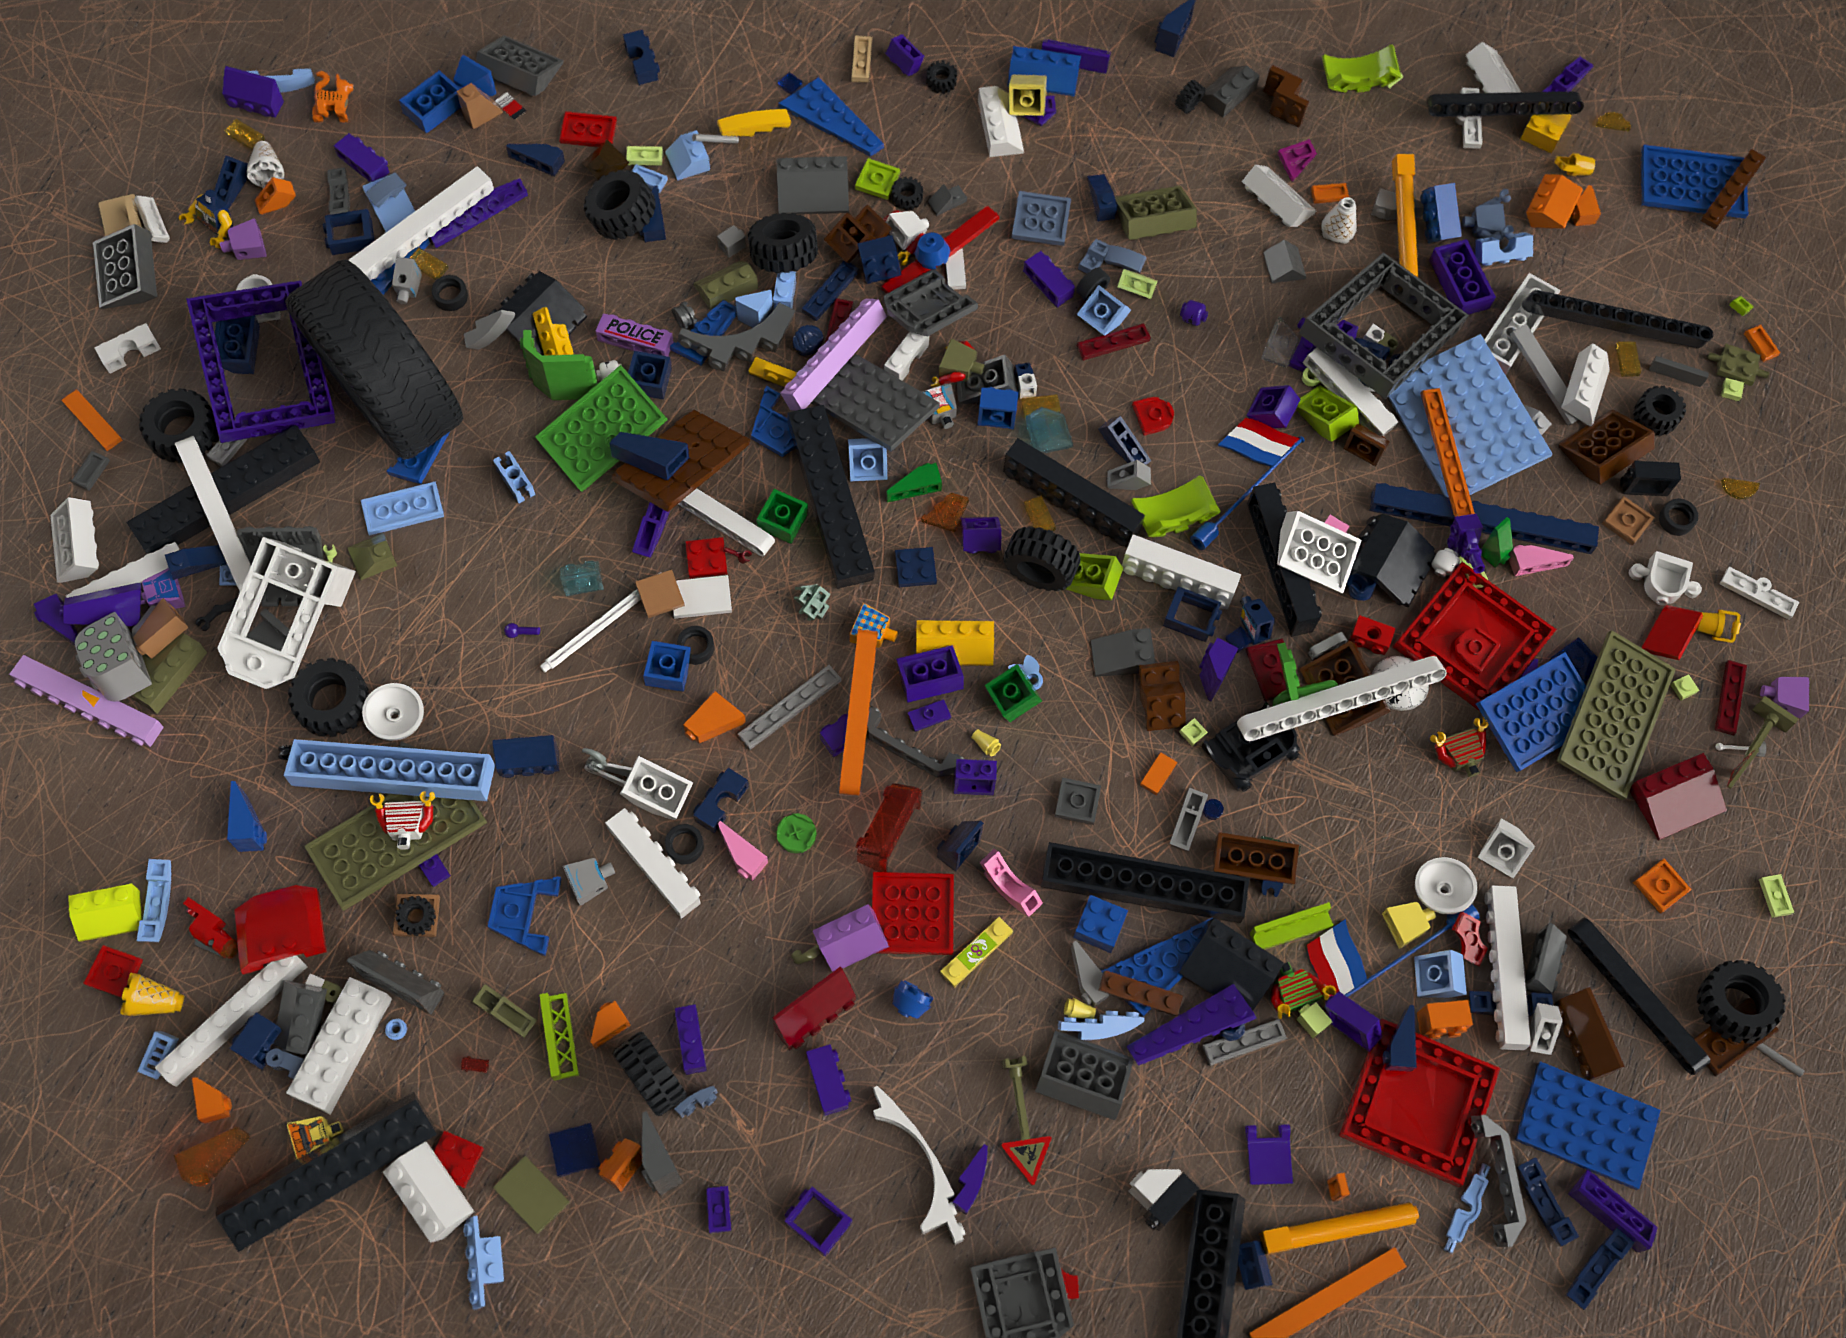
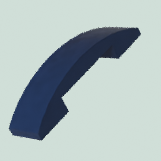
M1469 991L1470 1012L1494 1016L1496 1002L1493 1001V994L1484 991ZM1531 993L1526 995L1528 1017L1534 1015L1537 1003L1553 1006L1552 994Z
M1534 1157L1517 1166L1521 1182L1535 1211L1557 1244L1562 1247L1578 1238L1579 1235L1569 1217L1564 1216L1544 1178L1547 1176L1537 1158Z
M1615 1228L1584 1265L1567 1291L1566 1296L1582 1310H1585L1597 1294L1598 1288L1619 1260L1625 1257L1635 1242L1618 1228Z

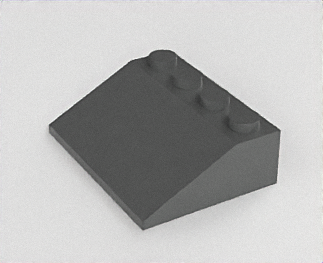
M505 35L477 51L476 57L478 64L491 71L492 78L500 83H506L514 89L527 92L531 96H536L546 89L564 62L562 59Z
M847 156L776 158L779 214L849 213Z
M133 224L93 242L99 308L106 309L140 304L157 297L151 232Z
M368 950L347 959L350 966L361 977L432 1015L445 994L441 989V984L432 979L429 982L423 979V974L416 970L412 972L406 970V965L397 960L393 963L388 960V955L379 950L377 953Z
M1055 1030L1035 1092L1116 1120L1122 1106L1134 1059Z
M647 1111L642 1113V1164L645 1169L641 1172L652 1191H657L659 1195H662L682 1184L683 1181Z

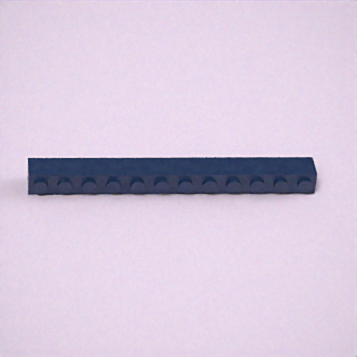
M1376 483L1372 490L1369 511L1449 527L1453 525L1455 517L1449 497L1442 494L1426 493L1422 490H1410L1406 487L1389 486L1386 483ZM1472 501L1474 512L1478 515L1483 526L1482 533L1491 535L1494 528L1508 517L1511 524L1512 539L1587 554H1592L1598 545L1599 526H1594L1591 523H1579L1571 519L1564 520L1550 515L1543 516L1535 512H1523L1515 508L1507 509L1498 505H1487L1478 501Z

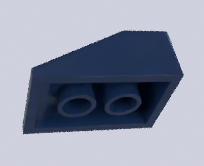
M1196 0L1186 1L1167 14L1163 22H1159L1157 32L1159 33H1157L1154 41L1156 43L1155 51L1175 57L1192 20Z
M962 821L959 826L955 825L949 832L951 836L946 841L942 840L938 845L937 858L956 872L980 843L984 823L982 821Z

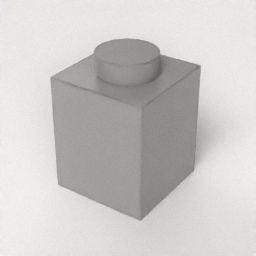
M735 225L717 236L718 247L728 258L746 247V236Z

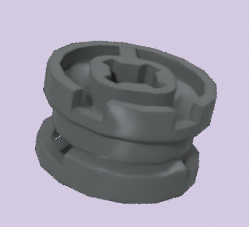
M686 301L680 303V306L677 308L673 307L671 309L681 329H688V326H694L698 322L697 318L694 319L695 313L691 306H686L688 304Z

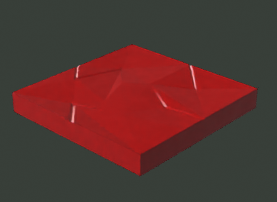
M1461 562L1397 640L1393 648L1414 661L1436 656L1447 672L1445 678L1439 682L1479 710L1476 703L1516 681L1557 629L1485 577L1475 573L1464 562ZM1473 584L1475 586L1481 584L1484 587L1477 589ZM1468 629H1482L1501 643L1480 674H1477L1458 658L1455 651L1457 637Z
M1381 1019L1379 1021L1382 1038L1367 1053L1339 1137L1459 1188L1464 1184L1478 1140L1471 1129V1116L1486 1115L1500 1068L1415 1032L1416 1068L1411 1072L1386 1070V1064L1383 1063V1052L1386 1051L1385 1049L1397 1024Z

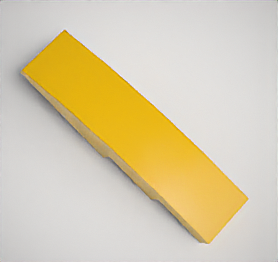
M772 109L733 115L719 119L717 124L723 136H754L755 132H771L773 127H790L791 120L787 109Z

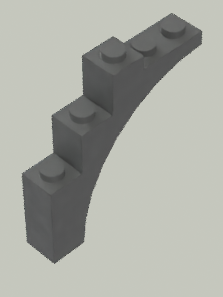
M778 303L774 311L757 326L739 334L727 336H709L682 328L677 342L685 348L697 351L702 356L709 357L708 364L713 369L724 372L733 355L740 360L750 362L759 345L766 351L776 353L793 320L795 310Z

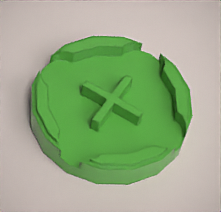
M799 813L784 817L778 824L776 831L780 846L787 852L795 854L810 849L815 843L817 835L813 821L806 815Z

